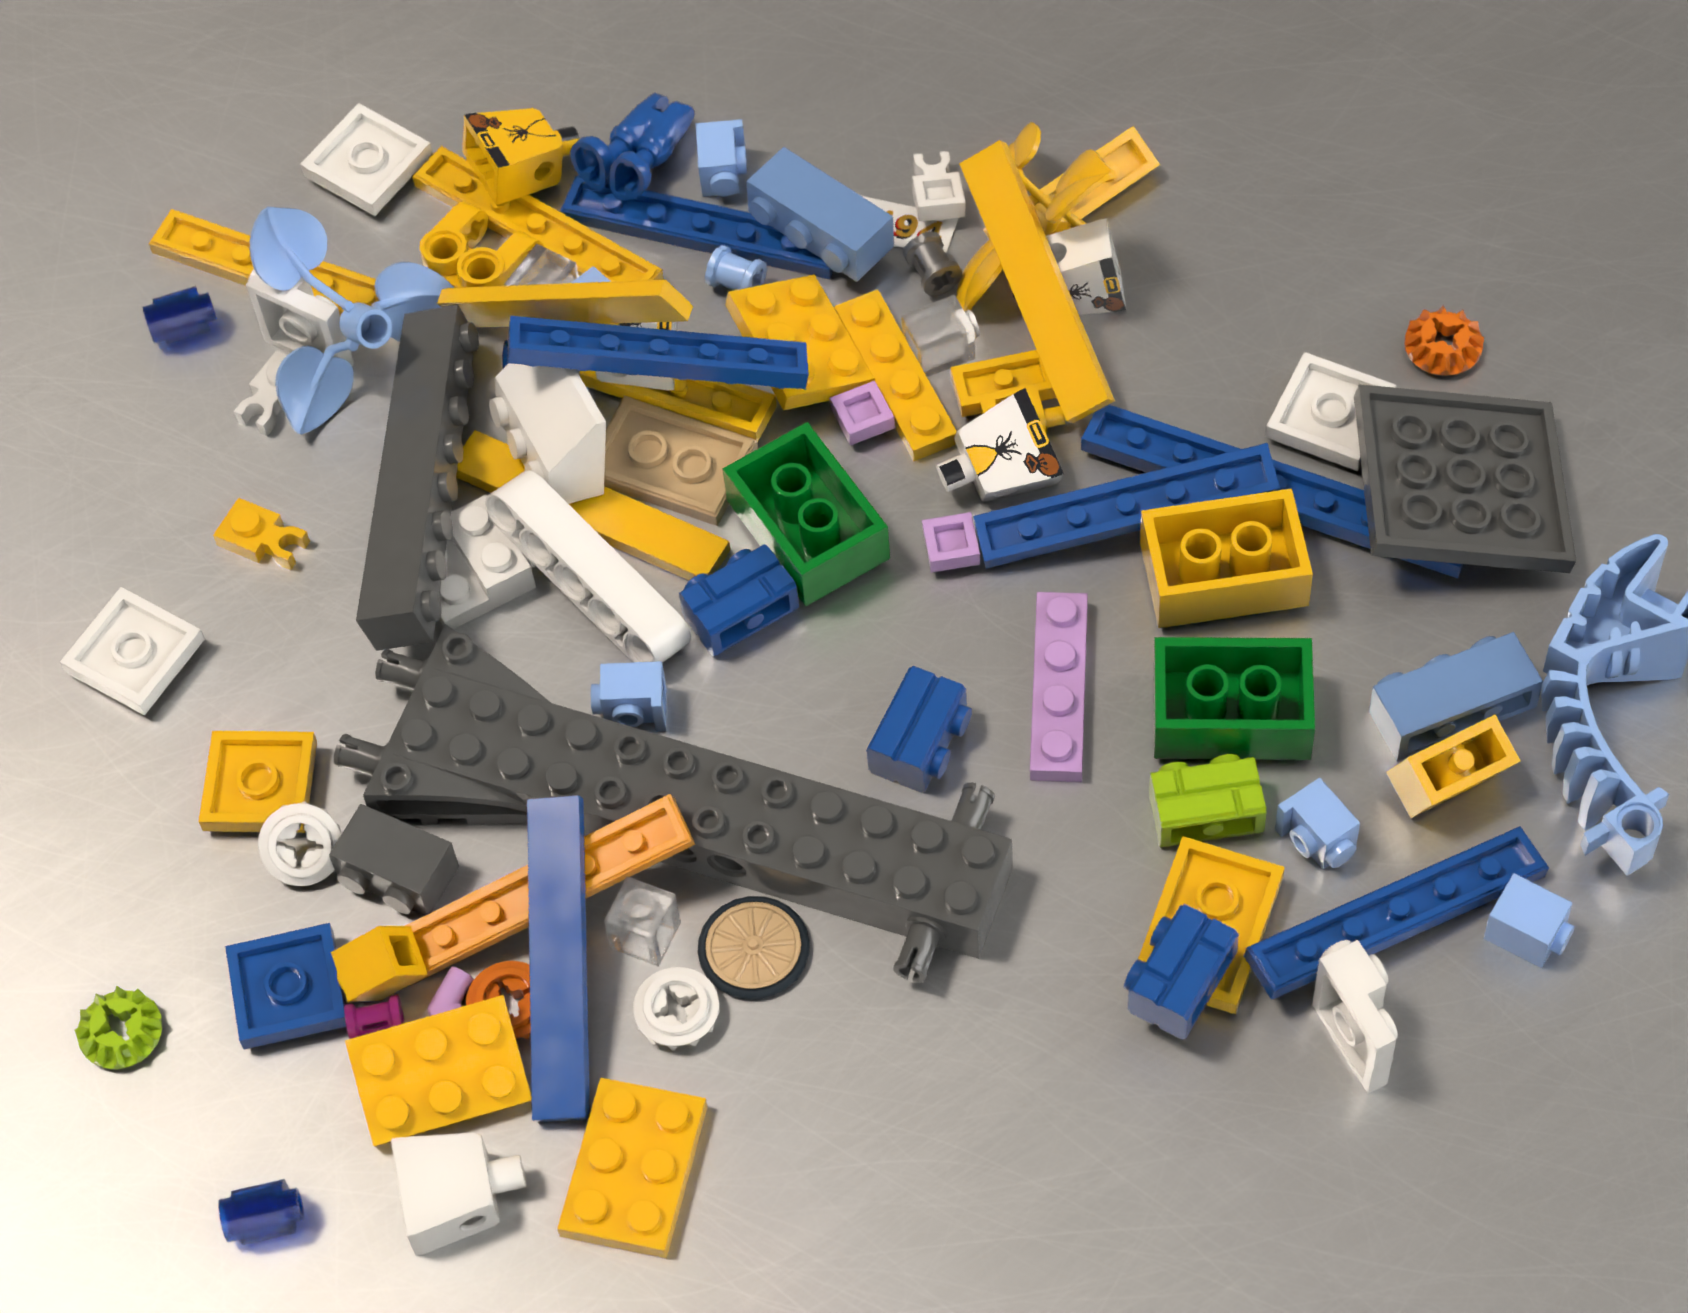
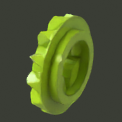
M116 986L114 992L106 995L95 993L94 1002L86 1010L80 1009V1022L78 1028L74 1029L80 1050L90 1062L106 1069H123L141 1062L155 1049L162 1033V1017L154 1000L152 1001L145 996L139 989L128 991ZM110 1015L117 1016L121 1021L127 1020L125 1027L129 1037L128 1040L125 1041L121 1035L118 1036L114 1031L108 1032L111 1029L108 1022Z

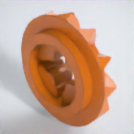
M1444 305L1436 312H1429L1423 309L1419 318L1410 320L1404 339L1406 353L1417 367L1428 373L1442 376L1460 374L1473 367L1481 357L1484 337L1479 331L1478 321L1467 319L1464 310L1458 313L1448 312ZM1441 332L1445 337L1454 335L1452 346L1448 345L1445 341L1435 342L1436 333Z
M503 961L487 967L471 983L467 992L466 1006L501 996L500 989L503 987L507 994L510 993L514 999L523 997L518 1001L519 1015L514 1017L513 1013H509L515 1037H522L528 1040L531 1035L530 964L520 961Z

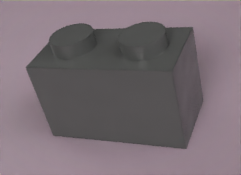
M363 804L359 805L329 853L337 874V880L345 888L358 894H364L365 891L378 895L383 898L388 906L404 914H409L411 910L423 916L431 913L459 868L452 842Z

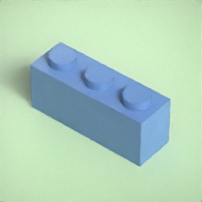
M785 147L778 151L746 181L748 209L759 223L772 226L786 235L796 247L806 248L823 259L830 269L835 272H843L856 282L894 247L892 215Z
M1514 632L1499 638L1488 636L1477 641L1470 649L1455 655L1442 654L1429 660L1423 667L1405 674L1396 672L1385 676L1372 688L1369 713L1395 760L1400 761L1493 715H1496L1500 722L1536 708L1543 680Z

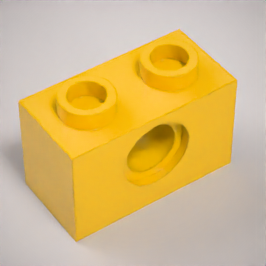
M1493 715L1406 758L1386 771L1410 818H1413L1499 775L1519 763L1520 759L1497 716Z

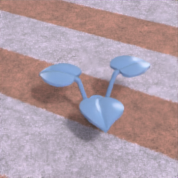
M268 206L259 213L250 236V257L257 275L267 285L281 291L294 287L302 276L308 284L344 310L339 324L342 334L347 338L346 341L329 345L324 354L312 346L299 347L284 358L277 370L275 386L279 402L292 429L298 434H304L319 427L333 416L346 401L352 389L353 368L348 361L339 357H333L336 353L345 350L354 352L358 349L359 344L367 348H379L390 337L400 341L404 314L440 308L437 301L442 289L454 287L442 275L428 267L413 262H398L386 267L376 278L375 292L379 301L374 302L371 306L364 303H352L309 272V270L321 264L327 252V235L322 224L308 212L295 208Z

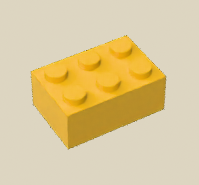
M1292 489L1141 511L1140 546L1158 628L1309 606L1313 572Z

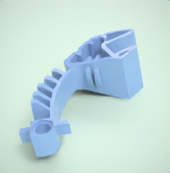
M1661 534L1650 535L1624 547L1608 559L1607 565L1602 563L1588 577L1584 588H1580L1569 608L1567 618L1563 619L1549 644L1543 672L1547 676L1541 686L1542 711H1548L1546 714L1547 743L1555 742L1552 755L1554 775L1565 772L1562 794L1567 804L1582 796L1578 823L1586 831L1581 841L1584 855L1586 856L1602 846L1627 876L1647 864L1653 858L1663 828V818L1659 810L1666 806L1669 793L1657 787L1645 795L1626 773L1598 729L1590 706L1587 685L1598 682L1656 681L1682 678L1688 659V591L1679 604L1655 592L1668 546L1667 538ZM1613 804L1617 807L1609 813L1605 814L1613 806ZM1604 815L1602 822L1594 826ZM1625 830L1639 831L1645 837H1631L1625 832Z

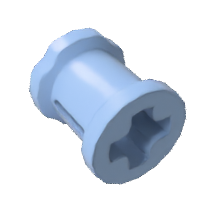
M721 245L714 250L708 261L705 283L711 287L721 285L731 290L763 285L767 274V264L760 259L752 262L734 255L729 247Z

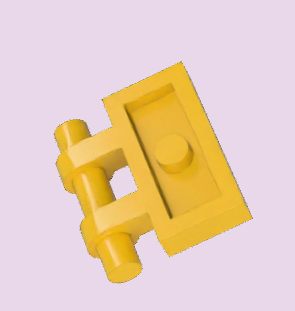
M1037 349L950 367L951 381L961 417L976 414L982 415L1017 391L1026 388L1045 433H1047V428L1065 424V417L1060 406L1043 409L1041 401L1054 399L1056 395Z

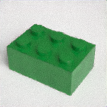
M808 422L722 468L727 502L760 546L767 544L780 565H783L793 578L797 586L798 597L805 607L890 559L888 526Z
M1155 637L1153 661L1154 759H1214L1225 754H1235L1240 759L1254 757L1255 759L1311 760L1315 735L1312 638Z

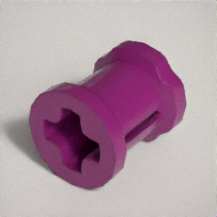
M398 994L390 995L388 1002L356 1008L353 1003L344 1005L349 1039L405 1023L403 1008Z

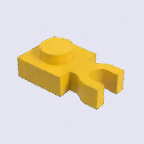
M239 497L213 534L216 545L257 563L260 562L266 553L271 555L278 565L288 570L293 569L296 561L293 553L284 549L292 544L306 549L310 543L307 531L294 526L283 527L284 524L280 514Z

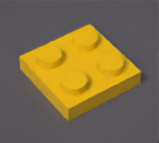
M212 731L198 821L202 831L260 832L266 819L283 805L301 802L309 804L317 749V739L314 732ZM301 823L297 833H305V824Z

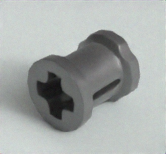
M933 231L924 232L910 240L903 250V255L908 265L915 267L921 276V287L927 295L936 296L946 293L955 287L961 279L962 270L955 261L949 260L943 250L944 244L937 232Z

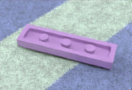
M1037 592L1030 751V780L1082 782L1088 593Z

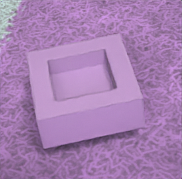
M875 381L830 398L831 410L850 446L895 428L894 416Z
M971 512L922 520V532L931 573L980 565V552Z

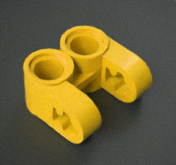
M462 201L455 205L431 231L423 236L420 241L419 250L422 265L442 275L454 288L524 285L535 273L543 259L544 245L541 241L530 235L518 231L512 234L497 251L488 247L475 248L487 230L488 215L487 212L476 206Z

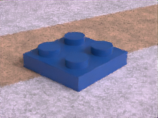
M330 923L225 946L238 1036L243 1050L346 1027L344 991L338 983L337 969L331 952L336 950V943Z

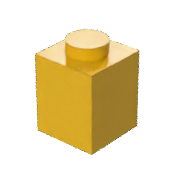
M377 926L331 952L337 969L338 983L345 992L348 1002L381 1001L428 975L411 926Z

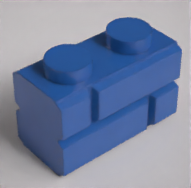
M763 544L753 551L743 549L735 553L727 562V566L711 575L702 573L693 577L687 582L684 590L679 592L684 619L695 634L699 636L700 641L712 657L799 608L795 581L783 565H780L767 544Z
M916 666L909 667L866 749L868 770L876 776L892 782L898 781L900 785L920 793L925 792L932 777L940 779L945 773L950 760L951 750L947 749L953 735L962 737L971 719L972 708L967 707V694L964 685L942 676L938 678L934 673Z
M1186 904L1180 905L1172 919L1163 916L1152 934L1150 945L1155 948L1146 962L1137 959L1125 979L1124 989L1128 990V1010L1130 1013L1152 1025L1157 1024L1160 1029L1181 1040L1186 1039L1237 954L1239 933H1237L1236 929L1216 919H1209L1206 914Z

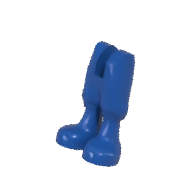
M654 92L639 103L613 128L610 133V144L608 146L598 137L587 136L580 138L570 151L572 164L578 175L591 188L602 191L610 182L611 192L615 198L622 201L636 199L650 185L652 175L650 169L663 164L673 154V149L690 127L695 111L692 106L679 101L669 105L668 97Z

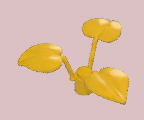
M1029 122L1008 148L1026 190L1047 209L1046 220L1049 223L1045 229V236L1087 224L1070 210L1097 187L1115 176V172L1104 162L1099 153L1088 149L1080 154L1064 172L1056 186V195L1051 201L1025 177L1023 167L1035 156L1041 140L1039 126L1034 122ZM991 239L973 255L964 268L961 279L958 282L956 294L957 308L960 316L967 322H969V315L975 303L983 296L1003 270Z

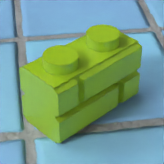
M1225 754L1214 758L1210 764L1189 767L1184 762H1171L1160 767L1157 772H1150L1149 799L1160 848L1179 845L1182 836L1202 842L1265 831L1266 804L1254 757L1240 759L1238 755Z

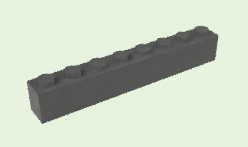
M458 304L404 314L356 622L376 651L433 642L435 623L441 618L442 608L439 595L441 581L445 580L447 576V563L445 559L447 540H450L453 534L450 518L452 502L456 501L458 497L456 474L458 463L462 462L464 454L461 438L463 425H466L469 420L467 396L468 389L474 384L472 369L473 353L479 348L477 329L472 322L468 323Z

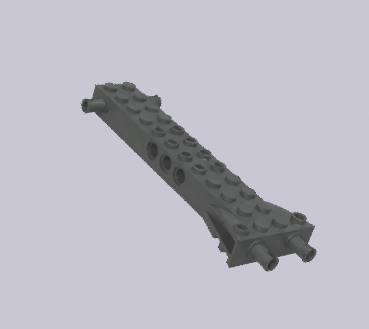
M446 624L429 658L425 661L398 654L389 649H385L381 653V657L387 659V662L378 659L375 671L377 681H385L413 690L389 742L385 746H380L354 738L348 734H343L339 741L345 744V747L337 744L333 759L335 766L346 767L372 775L363 794L366 806L396 819H420L422 825H438L439 819L466 818L468 824H527V799L579 795L584 799V836L671 794L676 800L695 845L661 861L662 863L905 936V942L898 960L895 961L893 970L898 976L908 980L910 971H915L912 982H924L926 980L927 971L937 946L979 959L1013 869L1012 839L981 830L989 808L995 799V794L986 786L981 785L976 796L974 795L976 783L964 784L953 818L949 821L556 705L547 700L504 664L474 644L470 637L458 633Z

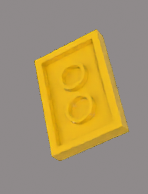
M815 274L728 292L725 306L742 337L807 343L808 380L806 390L771 387L783 411L830 401V398L874 381L872 373Z
M1182 836L1138 959L1144 962L1147 961L1155 948L1150 945V940L1157 924L1163 916L1172 919L1180 905L1183 904L1206 914L1211 920L1216 919L1236 929L1237 933H1239L1237 954L1206 1004L1207 1006L1236 1014L1252 970L1244 958L1246 947L1262 941L1284 877L1285 867Z
M504 995L345 1040L373 1147L390 1143L391 1139L411 1137L532 1101L531 1091Z
M600 1077L557 1230L559 1236L667 1259L708 1107L706 1098Z

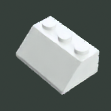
M508 363L495 377V398L490 399L489 405L494 424L498 428L503 427L507 434L508 446L513 458H520L525 466V471L530 470L537 473L568 504L604 495L606 421L577 371L567 368L531 367Z

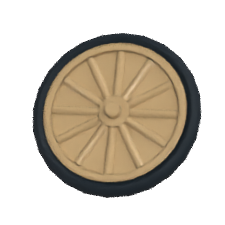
M747 896L722 905L709 917L698 939L697 954L700 967L716 988L730 996L742 999H761L774 996L787 989L798 979L809 957L810 939L805 924L791 907L776 899L764 896Z

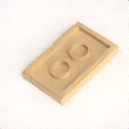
M624 396L606 427L604 486L625 495L718 526L729 506L722 468L757 450V440Z

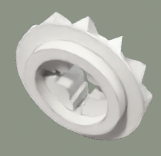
M307 802L283 805L266 819L260 830L258 851L264 867L273 877L289 885L308 886L324 880L334 871L329 853L341 836L340 825L334 821L326 809L318 808ZM301 823L305 824L304 830L307 831V839L316 841V844H323V846L317 845L316 848H308L301 864H298L295 847L287 845L285 842H278V840L285 841L286 839L294 838L301 827Z
M685 967L666 968L652 974L639 987L633 1003V1014L638 1030L649 1039L652 1045L658 1043L668 1046L673 1051L678 1046L687 1044L696 1047L699 1039L707 1032L713 1033L714 1023L720 1013L718 994L711 981L700 972ZM668 994H671L673 1000H677L681 1006L690 1004L685 1008L686 1023L682 1024L680 1020L677 1021L674 1015L663 1016L669 1012L667 1004L669 1003Z

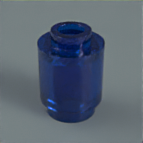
M196 286L152 299L153 304L142 307L154 344L166 341L168 345L210 332L209 322L217 320L209 292L199 295Z
M285 1179L232 1190L230 1197L222 1198L218 1201L220 1223L228 1243L240 1241L242 1245L294 1234L296 1233V1222L304 1220V1207L298 1187L289 1189Z

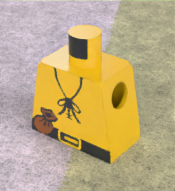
M535 108L464 114L462 152L494 203L499 205L557 185L561 180L563 157L570 156L572 146L580 138L573 126L552 130L540 110Z

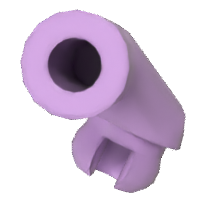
M451 967L428 1006L429 1016L462 1007L461 1002L474 980L473 977L459 968Z

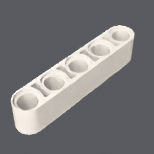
M530 470L524 471L487 496L485 506L493 523L632 662L662 661L663 663L690 642V630L682 616L537 473Z

